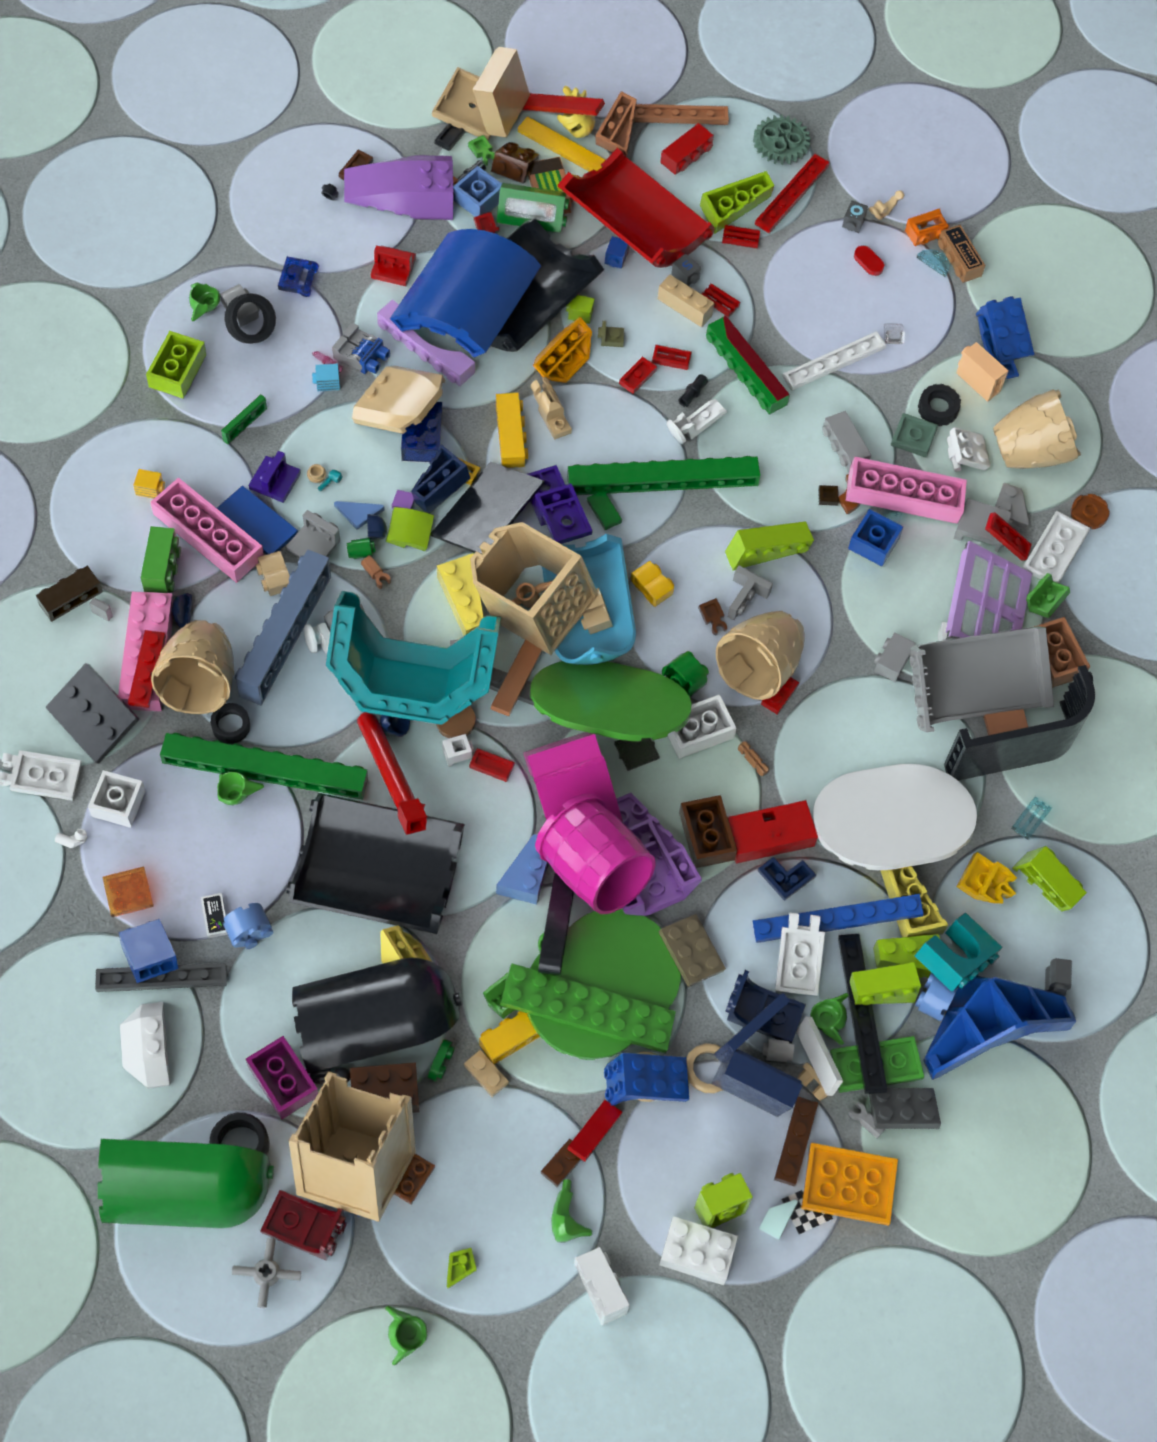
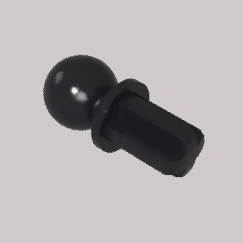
M340 1067L335 1072H332L339 1077L347 1079V1083L350 1081V1071L347 1068ZM331 1068L310 1073V1078L314 1084L324 1083L325 1076L328 1071L331 1072Z

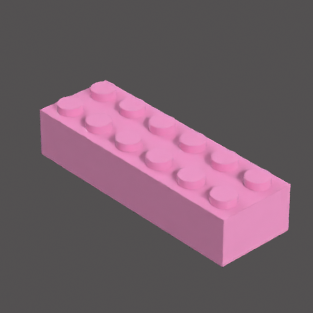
M854 457L849 469L845 501L958 524L964 512L967 480Z
M179 477L150 502L153 514L169 528H174L175 533L236 583L254 568L255 564H258L257 557L264 556L261 544Z
M132 592L118 693V696L131 710L162 711L163 703L154 690L149 708L129 706L128 699L145 630L164 632L166 635L164 646L171 638L173 624L172 593Z

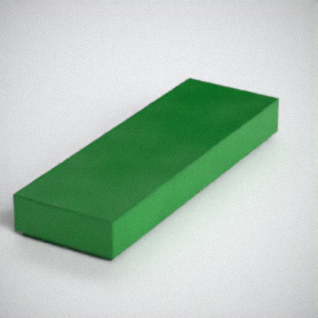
M260 394L221 430L225 443L229 444L267 409L266 398Z

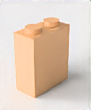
M977 342L972 346L968 345L961 353L962 357L958 362L959 366L956 373L988 402L1001 392L1008 370Z

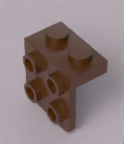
M506 143L495 151L491 172L525 183L529 166L538 159L539 154L535 153L533 149L519 147L517 143Z

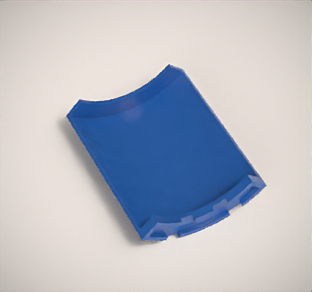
M461 229L450 232L443 239L390 319L401 332L427 327L430 328V331L443 336L448 334L456 339L455 342L467 350L473 357H477L487 352L541 265L534 256L530 255L522 247L496 233L478 229Z

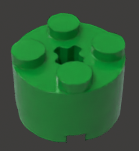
M690 651L681 653L662 669V675L679 684L689 697L707 684V675L709 674L707 667L700 664Z

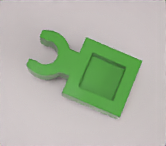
M484 135L468 142L470 150L477 159L483 158L482 161L485 166L488 165L489 158L494 160L495 153L492 152V146Z

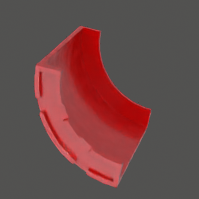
M618 148L601 163L602 168L599 170L593 169L585 173L583 177L568 172L557 185L636 252L658 268L671 266L683 255L691 254L705 240H709L715 230L710 222L707 223L629 160Z

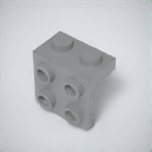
M307 510L303 514L304 526L289 542L287 550L299 558L301 555H305L307 549L327 557L340 542L339 528L334 523H328L322 519L319 514Z

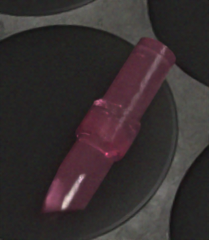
M319 351L312 353L322 364H338L332 358ZM338 364L339 373L343 370V366Z

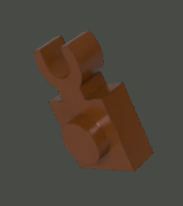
M717 598L698 606L705 624L712 623L711 630L715 636L718 634L717 626H721L724 632L727 631V624L721 620L725 615Z

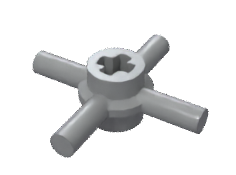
M267 1238L264 1259L259 1261L255 1267L234 1265L232 1267V1275L253 1276L255 1282L260 1285L258 1308H267L269 1287L276 1284L279 1279L301 1280V1271L281 1270L279 1265L273 1261L276 1242L274 1238ZM265 1269H270L272 1274L264 1277L262 1272H265Z

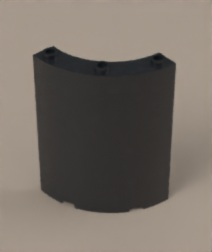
M536 218L526 220L506 239L516 243L530 255L534 256L541 267L491 346L507 352H515L523 347L604 271L596 256L573 255L571 250L562 244L556 245L550 240L551 235L539 224Z
M318 793L315 800L312 799L309 811L312 812L306 843L300 848L299 857H301L292 882L289 881L287 886L288 902L438 934L443 919L442 912L447 906L457 862L453 860L454 858L457 859L465 824L427 816L426 830L406 835L398 819L397 809Z

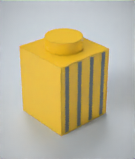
M138 469L133 484L135 494L153 499L165 489V481L162 479V474Z

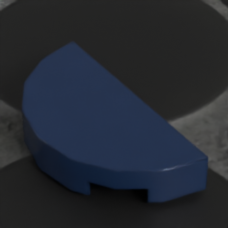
M189 593L179 595L173 600L172 613L180 628L190 623L192 594Z

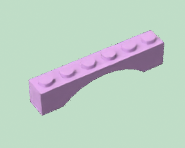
M391 300L377 313L378 325L382 330L388 331L395 340L401 341L410 351L418 354L423 361L430 363L437 372L447 376L450 382H455L458 386H461L475 373V362L464 353L433 346L423 340L414 329L401 332L390 319L399 305L394 300Z

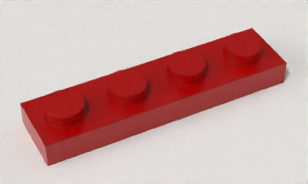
M149 630L144 632L128 699L129 706L150 707L154 690L151 677L160 652L164 647L166 638L164 632Z

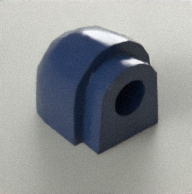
M367 514L368 538H385L387 533L386 522L378 515Z

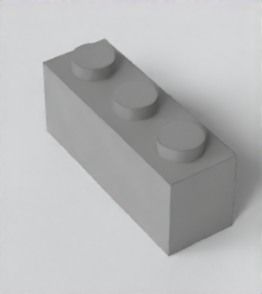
M846 411L825 418L822 427L823 434L829 438L833 451L837 452L841 465L845 466L848 473L854 457L870 460L871 453Z

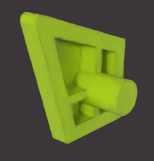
M472 1248L449 1253L448 1289L477 1271Z

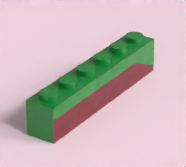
M724 316L708 324L706 332L708 342L715 346L718 354L727 361L729 368L735 371L740 382L744 383L749 393L759 401L761 408L770 415L787 406L790 394L728 317Z

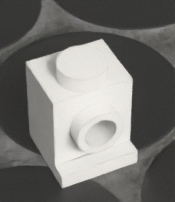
M466 734L442 741V750L448 767L454 763L472 758L474 746L471 740L468 741Z

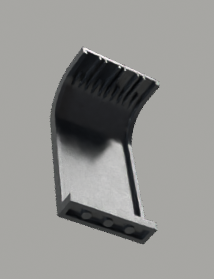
M1078 666L1079 673L1074 674V682L1069 683V691L1063 695L1064 700L1059 702L1065 720L974 739L970 738L967 728L960 729L944 763L946 773L959 781L1045 763L1063 756L1072 746L1095 702L1093 675L1088 671L1087 666Z

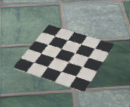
M804 1189L781 1199L783 1204L795 1199L798 1200L791 1216L798 1234L833 1219L830 1214L801 1209Z

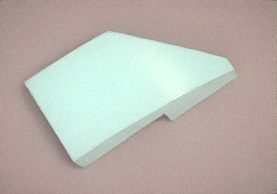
M795 1199L769 1208L759 1229L780 1239L796 1208L798 1200Z

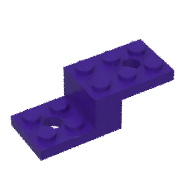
M557 465L527 474L544 480V485L550 486V489L546 491L540 489L530 502L540 525H547L553 540L564 544L592 535L593 530L571 483L565 485ZM568 519L572 521V524L564 525L562 521Z

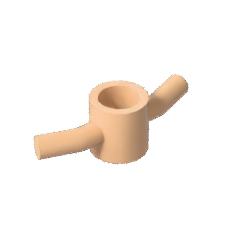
M552 581L540 583L535 587L530 583H522L516 590L517 597L511 601L517 605L522 603L523 606L532 608L540 598L539 593L546 590ZM532 592L530 597L524 598L525 594Z

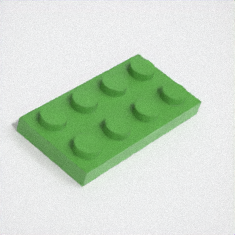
M914 1036L879 1042L886 1085L924 1079ZM856 1045L831 1049L830 1055L843 1079L842 1084L838 1088L839 1093L864 1089Z

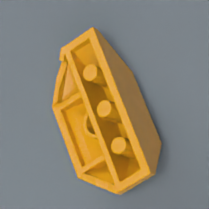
M579 317L558 333L536 356L533 366L542 377H547L549 381L567 383L590 357L592 330Z

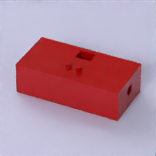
M806 800L727 817L737 849L735 856L736 864L815 847L818 838Z

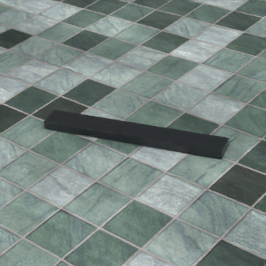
M838 935L864 1093H886L887 1085L872 1004H855L849 982L852 972L866 970L860 935Z

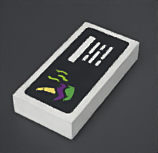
M222 893L201 897L207 937L213 938L228 935L223 925L226 913Z

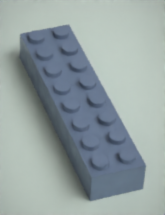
M307 549L305 555H301L296 571H292L289 577V584L287 587H283L279 602L273 605L270 618L264 621L260 636L257 635L254 639V647L251 652H247L244 658V665L235 674L239 697L258 705L263 704L331 579L329 557Z

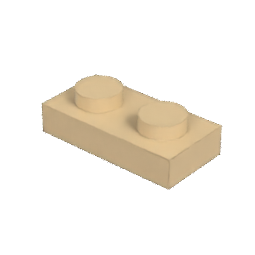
M481 1049L464 1063L466 1069L491 1097L495 1096L509 1084V1081Z

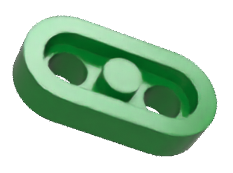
M447 1039L442 1041L430 1068L428 1079L436 1082L438 1078H443L447 1068L444 1066L447 1059L450 1060L455 1050V1047H452V1041Z

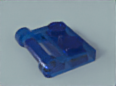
M287 256L278 282V290L309 297L312 291L315 272L318 271L319 264L315 261ZM303 269H308L304 285H299Z

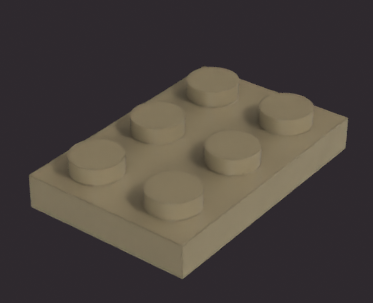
M697 914L659 930L662 940L688 987L722 973L726 969Z

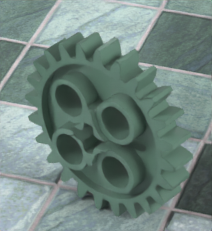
M773 115L772 120L767 117L766 122L762 120L761 125H757L753 138L754 148H757V153H762V158L767 156L768 162L773 159L774 164L777 161H780L781 165L784 164V161L790 164L791 160L796 163L797 159H803V155H806L807 150H809L810 132L806 131V126L801 127L802 122L796 123V118L790 120V116L784 119L783 115H780V118Z

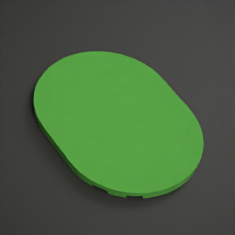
M560 661L540 670L531 682L530 698L534 702V707L542 715L546 714L549 716L552 722L567 728L626 741H641V738L661 739L667 737L671 732L681 730L687 724L691 715L690 697L675 681L652 671L608 661L590 665H577Z
M619 909L611 914H599L593 911L578 919L568 928L561 975L554 976L669 1009L678 993L681 973L659 934L661 928L645 916L628 915L624 913L623 909ZM540 954L534 960L530 969L539 970ZM527 1014L539 1036L548 1045L562 1054H568L584 1060H595L617 1055L632 1045L618 1039Z

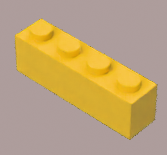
M518 393L496 394L501 465L507 468L525 467V459H528V448H524V443H527L526 432H522V427H525V418L520 413L523 411V400H519Z
M519 1011L517 1016L512 1019L508 1017L501 1021L497 1028L493 1030L491 1028L487 1029L481 1034L479 1045L493 1064L498 1063L540 1037L532 1026L527 1015L528 1013Z

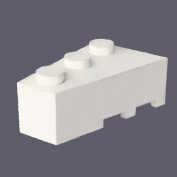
M599 1247L576 1257L574 1264L601 1325L627 1315L630 1305L626 1295L620 1288V1282L616 1273H613L609 1266L611 1262L607 1253H603Z

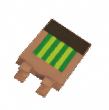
M560 157L534 161L530 164L527 175L531 187L563 192L557 186L566 175ZM568 195L566 198L569 199L568 210L565 209L564 214L571 213L570 207H572L571 202H573V199ZM537 202L538 208L545 209L547 217L554 216V204Z

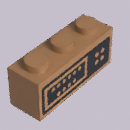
M961 225L941 231L938 246L944 251L947 261L951 263L956 276L961 279L962 283L982 277L985 264Z

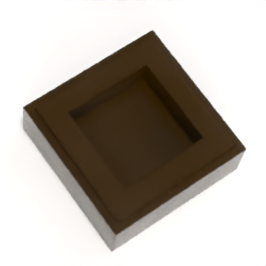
M819 485V505L838 506V486Z

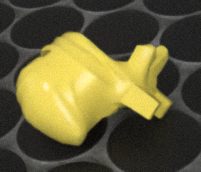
M568 86L563 87L565 96L587 97L586 90L579 94V90L576 87L572 91ZM567 113L557 115L559 122L575 138L588 136L594 129L595 116Z

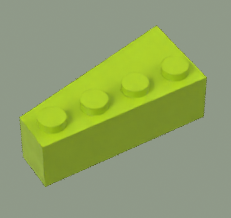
M806 521L737 530L725 553L732 571H734L738 566L745 568L790 555L804 553L809 550L814 539Z

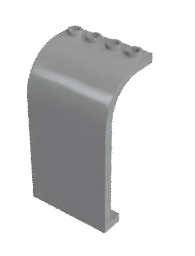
M1037 626L936 641L910 648V664L913 670L912 682L915 688V705L918 714L917 724L919 729L924 732L935 731L934 727L930 725L946 721L1021 709L1054 707L1045 627Z

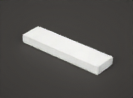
M806 1016L796 1032L826 1095L833 1096L842 1084L843 1079L813 1018Z

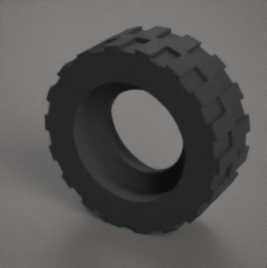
M933 384L923 390L918 403V412L921 418L938 426L949 425L958 416L961 407L960 396L956 393L955 389L948 385ZM934 398L943 399L948 403V409L944 412L936 411L931 408L930 402Z

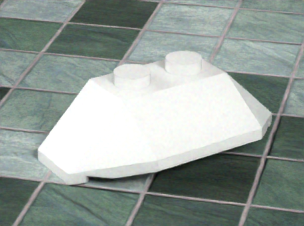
M164 1002L141 1004L120 1024L123 1068L148 1089L170 1086Z

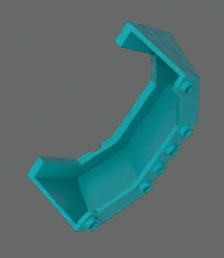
M341 591L334 605L326 666L337 678L345 692L350 695L361 712L442 725L449 718L461 712L475 700L489 692L501 617L490 615L483 617L478 627L448 648L383 637L361 608L359 596L353 592Z

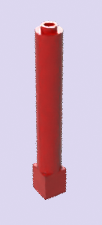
M362 713L357 719V724L398 810V819L405 834L408 835L426 830L427 815L419 798L415 799L376 714Z

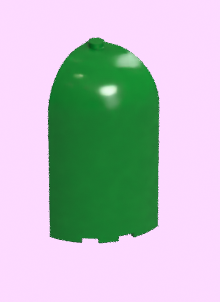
M101 1139L98 1169H101L102 1182L98 1181L97 1191L98 1199H102L103 1206H99V1215L102 1223L203 1228L234 1227L249 1220L261 1208L268 1192L269 1179H273L274 1166L271 1165L268 1156L264 1153L241 1146Z

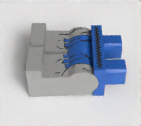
M353 322L343 333V336L332 346L334 359L360 370L363 374H366L368 371L376 374L381 367L377 359L380 358L387 361L390 357V350L383 346L382 339L365 333Z

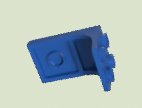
M1014 296L1004 298L1001 302L991 300L986 302V305L981 306L980 310L976 312V317L983 315L987 320L998 362L1035 355L1021 297L1014 299Z
M622 1053L609 1062L604 1069V1078L607 1084L605 1098L613 1106L635 1099L679 1102L690 1100L686 1057Z

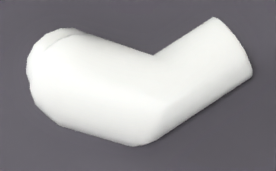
M78 829L72 836L58 833L55 842L69 848H74L85 843L87 833L83 829Z

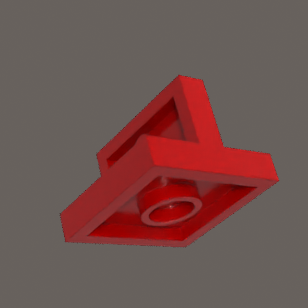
M376 245L374 250L375 263L371 271V278L406 286L416 260V253Z

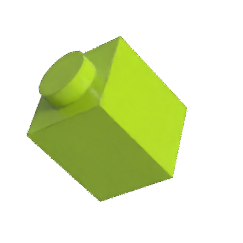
M577 295L566 305V312H569L568 320L575 321L581 317L585 323L590 324L595 298Z

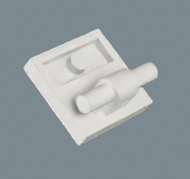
M955 427L950 430V436L947 437L948 455L955 472L962 470L961 464L982 470L990 467L982 434Z

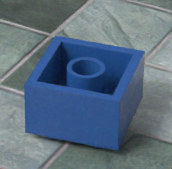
M869 509L851 537L848 549L882 567L900 539L903 526Z

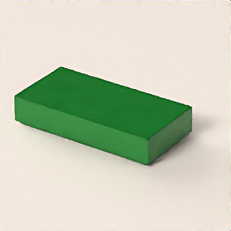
M604 490L587 497L588 504L604 530L622 523V518Z

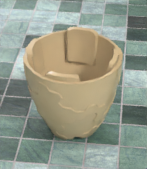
M1053 389L1025 401L993 427L1006 467L1020 469L1051 467L1072 462L1081 455L1075 446L1074 441L1077 439L1072 420L1065 415L1059 400L1061 398L1059 390L1055 391Z
M773 611L754 616L731 628L720 639L716 647V661L721 677L730 688L749 698L764 700L775 696L793 675L799 664L805 642L803 625L798 619H793L786 612Z
M194 620L186 624L170 638L160 652L151 677L153 689L162 703L172 710L189 714L215 712L226 704L234 676V657L231 644L224 629L217 623L211 624L205 620Z

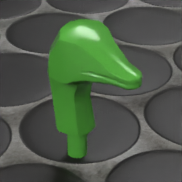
M568 1179L563 1180L562 1190L557 1195L551 1217L552 1232L555 1240L562 1243L579 1237L592 1236L591 1229L578 1224L570 1217L569 1205L573 1193L571 1192L572 1181Z

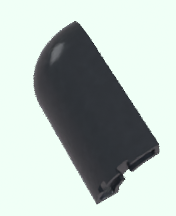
M421 958L399 959L302 984L292 989V1005L297 1007L298 1016L294 1017L297 1034L301 1033L303 1046L300 1047L307 1073L432 1041L449 1031L456 1024L460 1015V1006L463 1005L461 995L456 993L449 975L437 964Z

